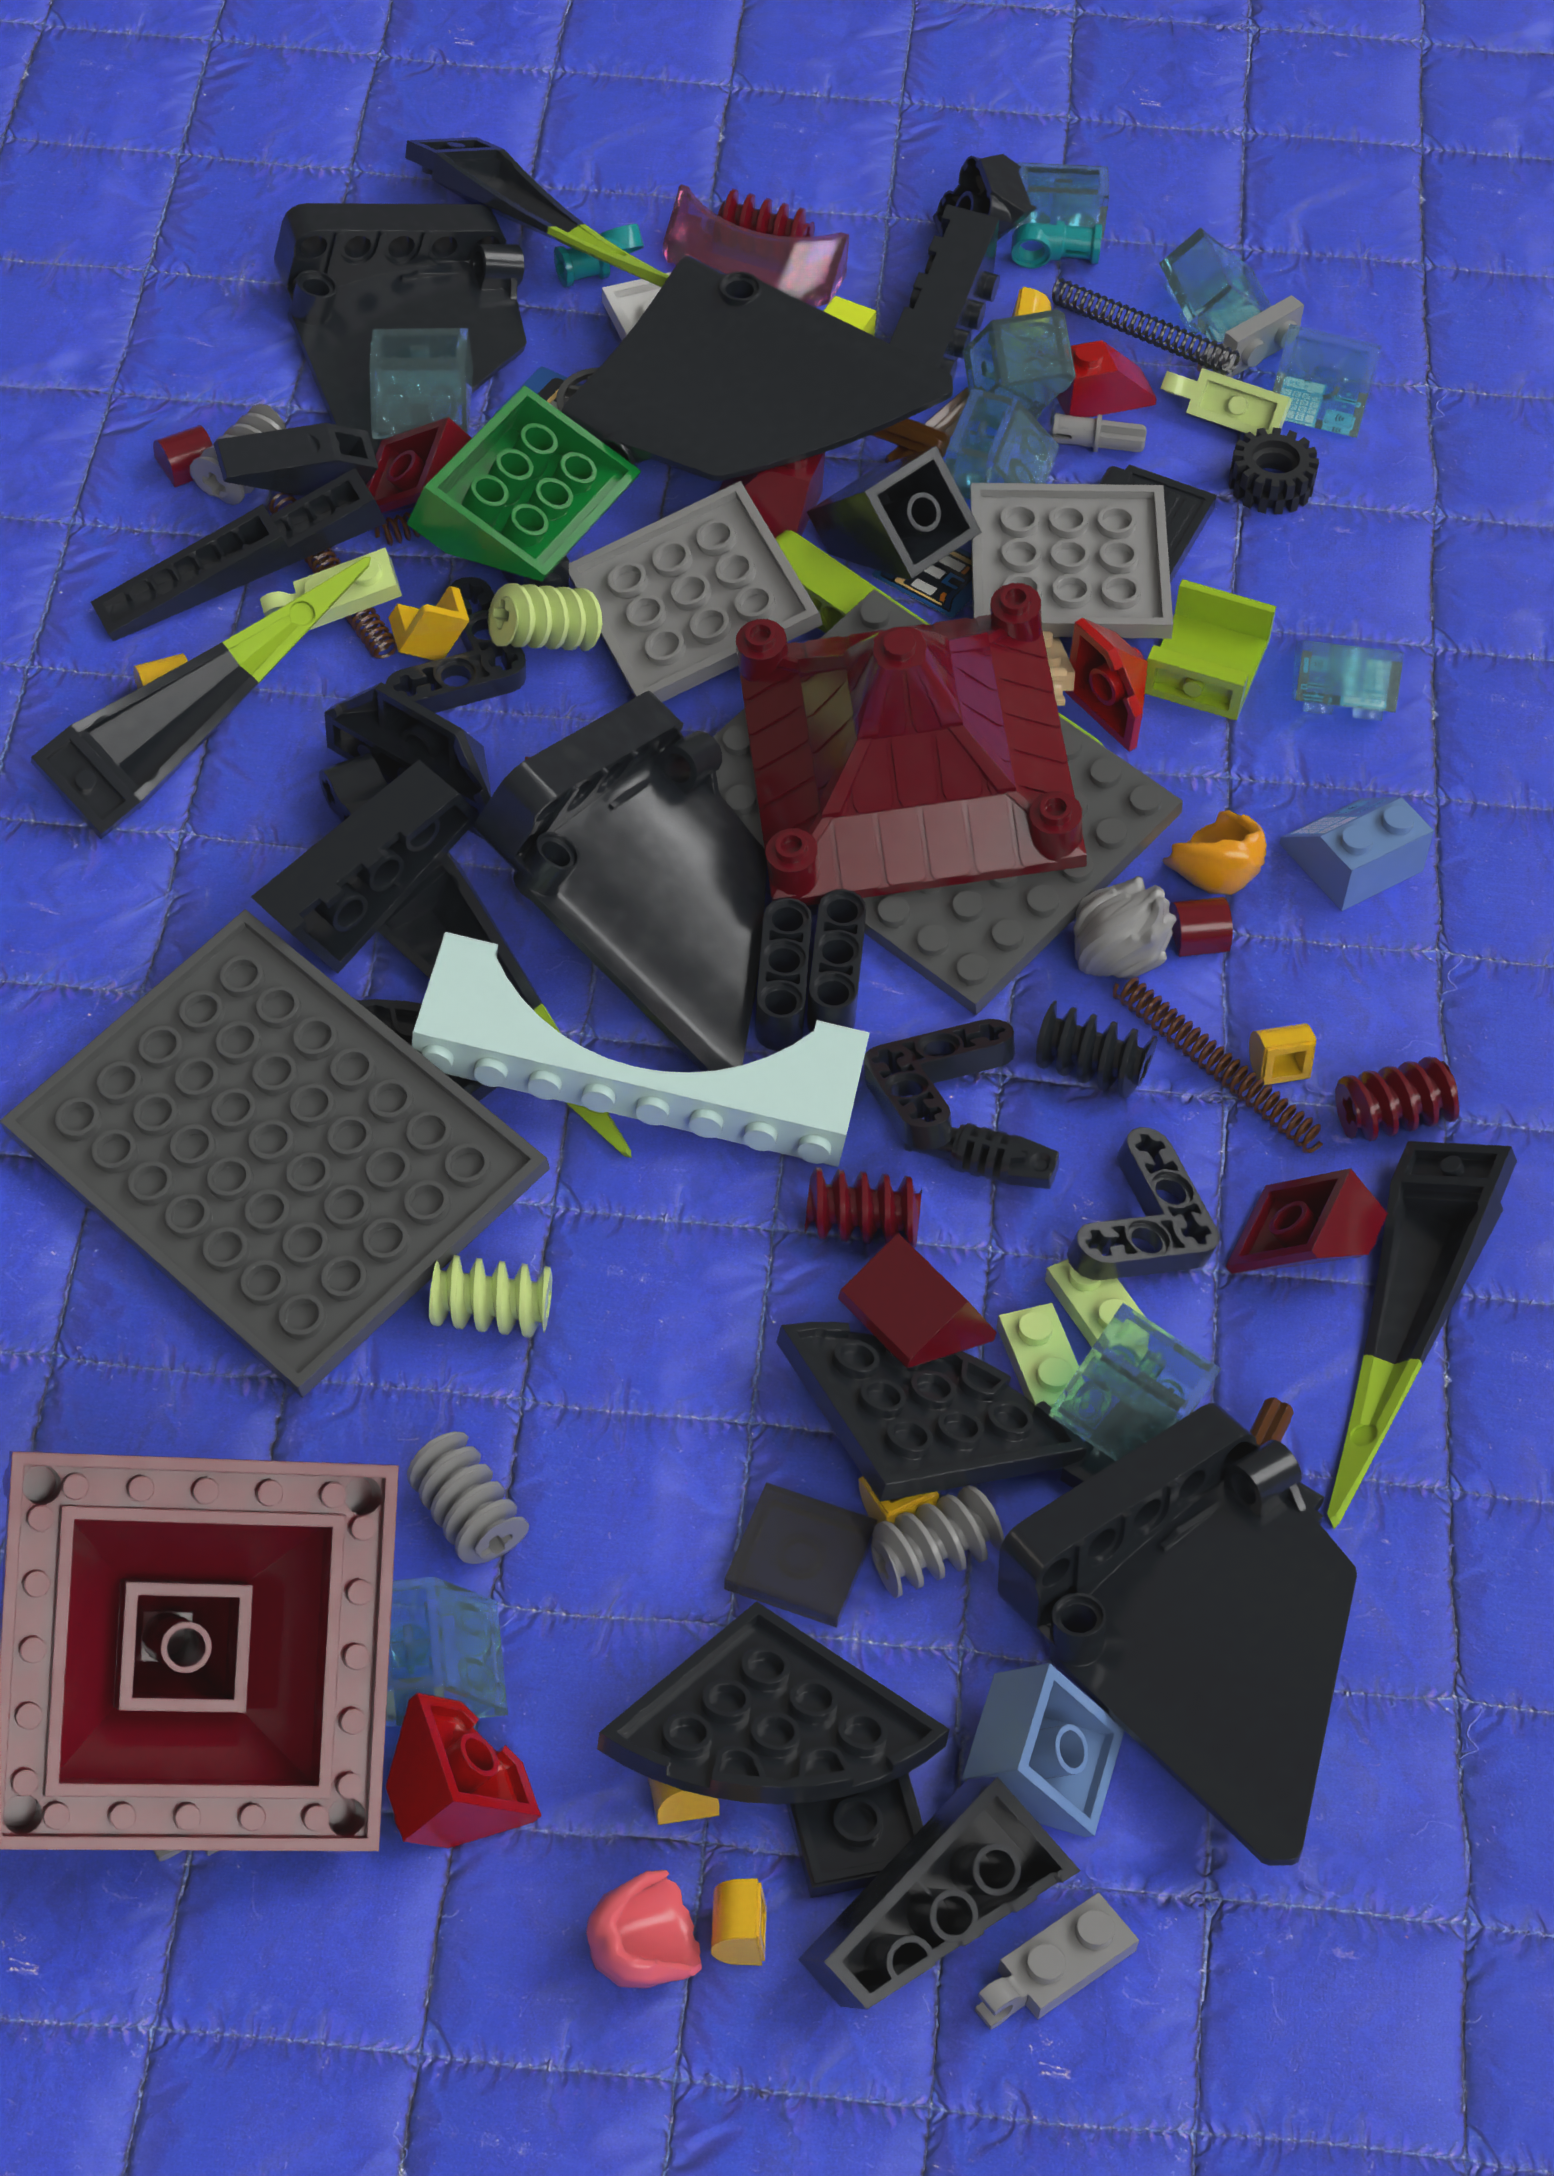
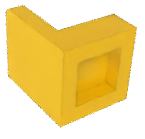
M452 586L446 589L436 606L425 604L419 609L397 603L388 617L399 653L434 661L447 656L469 623V617L460 589Z

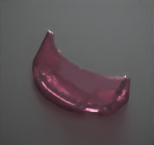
M681 184L664 238L663 254L667 263H674L675 265L685 256H692L726 274L732 272L753 274L759 280L814 307H819L830 303L847 276L849 234L840 232L815 237H785L752 231L737 226L716 215L694 196L689 186Z

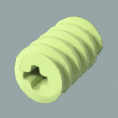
M517 583L505 584L494 595L488 614L489 635L492 642L499 647L511 644L517 648L528 645L534 649L545 646L552 650L559 649L560 647L564 650H576L579 646L582 651H589L597 643L603 625L599 602L593 592L586 588L571 589L569 587L554 588L553 586L538 587L533 584L522 586Z
M458 1255L453 1256L447 1270H440L437 1260L434 1266L430 1289V1323L433 1326L440 1327L450 1312L453 1326L456 1329L462 1330L473 1314L475 1326L479 1332H486L494 1317H496L498 1330L502 1335H508L517 1320L519 1321L521 1334L526 1338H531L534 1335L539 1323L542 1324L543 1332L545 1333L552 1296L551 1267L545 1266L539 1279L535 1282L531 1281L528 1264L522 1263L515 1278L511 1279L508 1278L505 1261H499L492 1276H486L482 1258H476L469 1273H463L460 1256Z

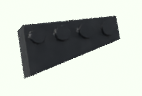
M947 204L942 215V237L936 235L933 237L928 249V255L930 256L925 273H918L913 285L909 307H904L889 344L950 373L953 381L957 369V359H964L969 350L972 329L979 330L985 315L986 301L993 302L997 294L1000 275L994 274L1000 218Z
M418 760L253 894L251 898L338 974L469 830L480 814L455 789L422 761Z
M998 1777L968 1778L798 1960L840 2007L867 2010L935 1966L937 1960L959 1946L968 1945L983 1935L984 1930L1011 1912L1017 1913L1037 1900L1036 1896L1056 1883H1063L1081 1870Z

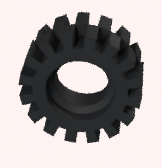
M1273 427L1272 434H1267L1265 428L1257 429L1256 437L1251 432H1248L1244 435L1243 441L1239 439L1236 443L1229 473V488L1234 489L1233 496L1237 500L1244 497L1243 505L1249 509L1255 503L1259 505L1258 512L1266 514L1267 507L1273 508L1274 515L1282 514L1284 507L1291 513L1297 510L1298 504L1301 506L1306 505L1309 497L1312 496L1319 465V458H1316L1317 451L1315 447L1309 448L1310 441L1305 437L1296 441L1297 433L1291 430L1285 436L1280 435L1281 428ZM1263 469H1277L1284 473H1272Z

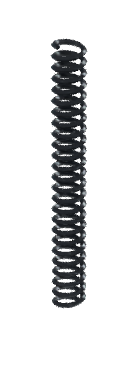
M1064 278L1057 280L1053 286L1052 301L1055 305H1061L1062 308H1068L1071 312L1075 311L1078 315L1082 314L1085 318L1089 317V319L1103 323L1105 326H1110L1112 329H1118L1119 332H1125V334L1139 338L1141 341H1146L1148 344H1154L1155 347H1161L1164 351L1168 350L1179 357L1183 356L1186 360L1190 359L1193 363L1213 369V371L1220 372L1222 375H1228L1233 372L1239 363L1240 354L1238 350L1232 352L1231 347L1225 348L1223 344L1217 346L1216 341L1210 342L1209 338L1202 339L1200 334L1195 336L1194 332L1188 333L1185 328L1180 330L1178 325L1173 327L1171 322L1166 324L1165 320L1159 321L1156 316L1151 318L1149 313L1144 315L1143 311L1137 312L1134 307L1130 309L1127 304L1122 306L1120 301L1115 303L1114 299L1108 300L1107 296L1101 297L1100 293L1094 294L1092 290L1087 291L1085 287L1080 288L1078 284L1073 285L1071 281L1066 282ZM1059 283H1063L1059 292V301H1057L1055 292ZM1069 285L1070 288L1067 292L1066 298L1062 301V296L1065 292L1066 286ZM1076 288L1077 291L1074 295L1073 301L1069 304V299L1072 295L1073 289ZM1083 291L1084 295L1081 298L1080 304L1076 307L1080 292ZM1090 294L1091 298L1088 301L1087 307L1083 309L1087 295ZM1097 297L1098 301L1096 302L1094 310L1091 312L1090 310L1094 302V298ZM1105 300V304L1102 308V311L1098 315V309L1101 305V302ZM1112 303L1109 315L1105 318L1108 305ZM1119 306L1116 318L1112 321L1115 308ZM1124 309H1126L1124 319L1119 324V319L1122 315V312ZM1131 312H1133L1134 315H1133V317H1132V319H1131V322H1130V324L1126 327V324H1127V320H1128V318H1129V315H1130ZM1141 315V319L1138 323V326L1135 329H1133L1137 316ZM1146 318H1148L1146 327L1144 331L1141 333V327L1143 325V322ZM1155 321L1153 331L1148 336V331L1151 326V323ZM1160 324H1162L1163 326L1159 336L1155 339L1158 327ZM1168 327H1170V331H1169V333H1168V336H1167V338L1163 341V335H1164L1166 329H1167ZM1175 330H1177L1175 340L1170 345V339L1172 337V334ZM1184 333V339L1181 345L1177 348L1179 338L1181 334ZM1190 336H1192V340H1191V342H1190V345H1189V347L1185 350V344H1186L1188 338H1189ZM1199 339L1197 349L1192 354L1194 343ZM1206 342L1205 351L1199 357L1201 347ZM1212 345H1214L1213 352L1210 358L1207 360V354L1209 352V349ZM1221 348V354L1214 363L1216 353ZM1228 351V358L1222 366L1223 357L1225 353ZM1236 354L1233 366L1228 371L1223 370L1229 365L1232 357Z

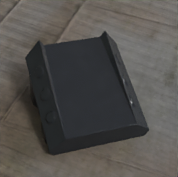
M1004 154L985 158L968 157L959 173V185L954 191L949 190L945 192L939 202L936 213L932 216L939 236L942 237V215L947 204L1000 218L997 241L1016 227L1017 224L1037 209L1036 206L1031 204L1018 170L1022 167Z

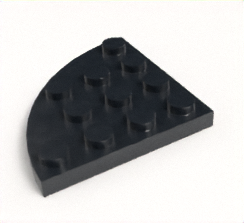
M806 1322L781 1325L776 1343L880 1502L1060 1469L1083 1460L1086 1455L1088 1446L1050 1405L1042 1401L1034 1406L1028 1398L1009 1386L1011 1380L1009 1375L963 1351L906 1368L874 1335L850 1332L849 1323Z
M756 1601L599 1732L597 1749L631 1770L684 1791L746 1803L791 1804L846 1797L876 1788L902 1777L927 1762L946 1747L950 1729Z

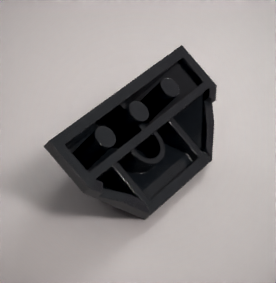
M382 682L331 706L324 712L327 748L348 760L365 753H370L377 762L387 783L390 784L405 770L420 760L455 789L479 814L490 800L491 791L484 746L462 728ZM472 825V826L469 828V831L472 832V833H474V834H476L477 836L481 837V836L473 829V825Z

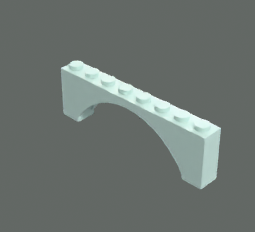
M445 932L412 1036V1047L445 1074L478 1081L489 1087L500 1086L529 1093L544 1100L554 1099L584 1106L594 1112H609L638 1119L649 1125H664L685 1130L704 1138H718L744 1144L758 1151L769 1150L786 1154L813 1164L824 1163L836 1167L839 1166L869 1032L816 1020L814 1031L793 1045L745 1065L702 1072H668L634 1067L608 1059L580 1046L559 1033L539 1017L522 999L505 975L497 959L498 944Z

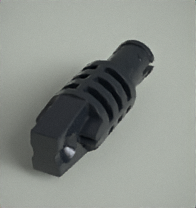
M972 1123L962 1124L959 1128L952 1127L950 1141L937 1149L919 1150L909 1147L904 1143L906 1151H915L949 1160L951 1167H955L956 1171L969 1172L974 1176H985L986 1179L1000 1180L1001 1183L1050 1189L1055 1180L1060 1162L1058 1151L1018 1135L1011 1136L1003 1131L996 1132L992 1131L991 1128H980Z

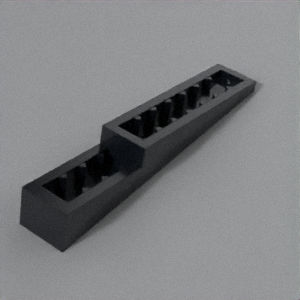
M356 468L271 516L264 505H260L91 601V604L112 641H115L387 522L373 495Z

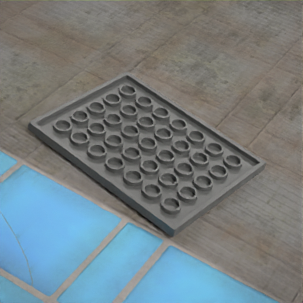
M874 589L821 638L846 637L850 634L878 630L885 631L893 627H906L924 623ZM744 708L713 736L722 751V764L720 769L716 771L720 795L764 848ZM1060 716L1074 795L1082 807V833L1087 854L1086 867L863 898L867 909L864 933L975 1015L1076 918V911L1083 897L1098 889L1106 888L1182 813L1183 800Z
M246 909L0 1120L4 1131L302 1398L432 1279L437 1260L441 1270L452 1260L454 1255L459 1254L550 1169L547 1157Z

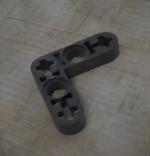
M463 577L455 580L450 585L460 589L469 617V623L460 635L467 652L396 671L387 678L385 685L434 713L511 693L524 685L526 680V659L521 647L517 648L511 644L499 647L492 640H482L474 636L476 632L488 629L489 608L494 597L489 584L480 578ZM468 600H471L473 604H478L477 612L472 613V607ZM501 656V662L506 670H503L501 666H495L496 657ZM456 675L463 676L469 680L465 685L458 687L449 686L443 682L446 678ZM431 684H434V691H431Z
M998 1019L979 1020L878 1045L865 1053L864 1072L866 1086L904 1143L915 1149L931 1150L942 1147L950 1141L952 1137L950 1108L933 1083L1008 1064L1015 1055L1013 1027L1009 1023Z
M1146 1127L1133 1129L1122 1144L1117 1160L1146 1217L1094 1222L1083 1225L1078 1230L1068 1248V1261L1076 1272L1091 1280H1107L1196 1269L1208 1262L1219 1244L1220 1236L1218 1229L1172 1144L1163 1134L1154 1129ZM1156 1190L1170 1192L1179 1200L1180 1204L1175 1205L1164 1201L1159 1197ZM1132 1238H1140L1147 1241L1154 1247L1156 1253L1151 1254L1141 1251L1134 1245Z

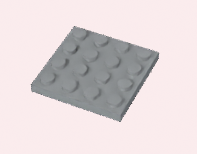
M741 481L569 563V578L575 588H586L593 592L599 602L603 623L600 635L634 697L646 691H651L661 702H664L738 666L736 635L740 628L750 621L769 619L777 622L784 628L787 642L823 625L819 611Z
M970 484V511L982 533L971 539L973 618L991 615V597L1000 587L1010 583H1023L1031 586L1038 592L1041 598L1042 631L1052 632L1053 637H1073L1075 621L1085 618L1116 632L1121 638L1172 639L1173 613L1163 485Z

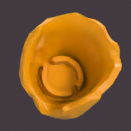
M1229 810L1220 811L1215 823L1206 825L1196 831L1191 840L1186 843H1174L1172 845V853L1167 858H1163L1162 861L1190 883L1209 894L1232 895L1243 889L1261 872L1266 856L1267 844L1262 827L1250 816L1244 814L1241 816Z

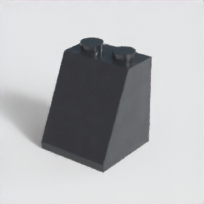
M937 446L878 466L807 511L811 522L830 555L905 580L914 578L982 533Z

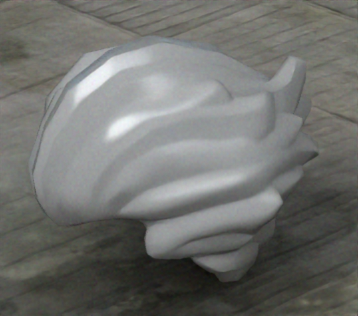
M1136 876L1123 883L1098 889L1083 897L1077 908L1076 923L1073 927L1075 958L1079 970L1093 976L1107 977L1113 975L1117 978L1129 980L1165 963L1167 959L1165 950L1173 934L1171 928L1177 919L1175 915L1169 913L1170 902L1165 898L1164 890L1156 885L1145 889L1143 878Z

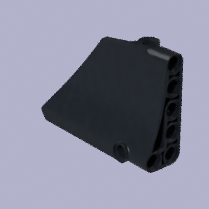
M304 203L292 207L285 213L274 254V264L290 300L288 320L296 334L332 424L368 431L375 456L381 440L448 417L481 385L525 349L527 341L517 302V286L521 284L524 275V256L519 245L506 244L507 241L491 208L481 204Z
M685 256L678 262L635 326L600 368L565 403L561 412L634 466H637L642 461L653 459L711 481H724L812 457L888 428L951 398L953 394V381L950 373L759 280L753 274L747 272L726 274L692 256Z
M646 691L516 766L500 783L476 819L473 829L515 870L513 880L520 893L530 899L701 1071H715L743 1065L761 952L766 893L767 862L765 849L720 795L716 771L720 769L722 764V751L715 738L702 731H695L684 737L680 733L684 723L651 691Z
M1208 1403L1013 1527L1003 1540L999 1551L998 1593L1015 1612L1050 1644V1658L1054 1664L1087 1693L1261 1863L1269 1866L1293 1865L1299 1862L1303 1852L1328 1718L1356 1585L1357 1571L1354 1564L1307 1509L1298 1488L1302 1480L1301 1470L1292 1452L1281 1442L1272 1439L1259 1446L1256 1443V1437L1217 1403Z

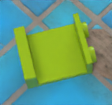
M1182 579L1173 616L1172 639H1163L1160 647L1153 645L1147 658L1145 694L1237 721L1269 644L1277 606Z

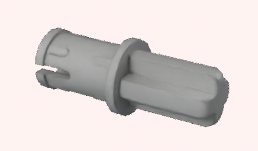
M1055 413L1051 443L1093 447V452H1098V447L1141 452L1145 447L1147 430L1141 424L1102 420L1103 415L1098 414L1097 418H1085Z

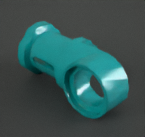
M1057 220L1056 225L1042 223L1023 224L1014 230L1012 235V259L1016 264L1028 269L1042 267L1049 261H1060L1062 257L1089 259L1091 264H1098L1102 224H1094L1093 227L1065 225V222ZM1026 241H1037L1044 247L1037 251H1028L1020 245Z
M638 224L616 227L600 234L629 254L644 248ZM564 246L554 248V264L563 287L573 286L575 280L598 275L600 279L610 276V264L574 248L566 249Z

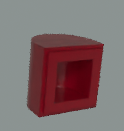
M201 425L155 440L153 443L154 457L174 487L193 481L190 475L191 463L194 459L199 458L206 448L212 446L208 433Z
M1225 897L1170 903L1169 913L1175 915L1177 919L1171 930L1179 957L1230 952L1233 925L1230 907Z

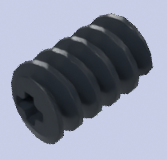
M1053 1001L1043 1019L1037 1038L1036 1063L1038 1067L1045 1069L1056 1059V1070L1062 1076H1067L1077 1065V1079L1081 1083H1087L1097 1072V1086L1103 1091L1108 1090L1118 1079V1094L1120 1097L1127 1098L1143 1082L1158 1040L1157 1036L1153 1035L1143 1048L1139 1047L1138 1030L1135 1028L1128 1033L1123 1041L1119 1040L1118 1022L1112 1021L1103 1033L1097 1032V1015L1092 1014L1082 1026L1077 1025V1008L1073 1006L1062 1019L1058 1018L1057 1001Z

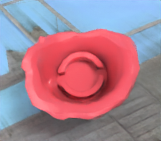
M667 1870L645 1871L602 1896L588 1917L586 1936L594 1967L618 1987L650 1988L672 1981L684 1980L695 1976L702 1970L700 1944L693 1935L694 1924L690 1912L683 1905L681 1889L677 1883L668 1880L669 1872Z

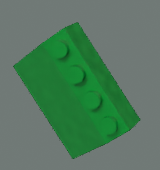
M524 385L424 486L407 525L446 554L542 582L638 478L641 470Z

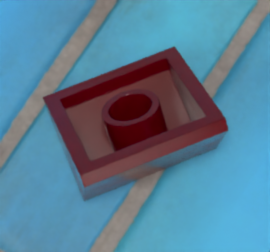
M899 1233L840 1290L838 1299L906 1368L992 1342L997 1333L971 1303Z

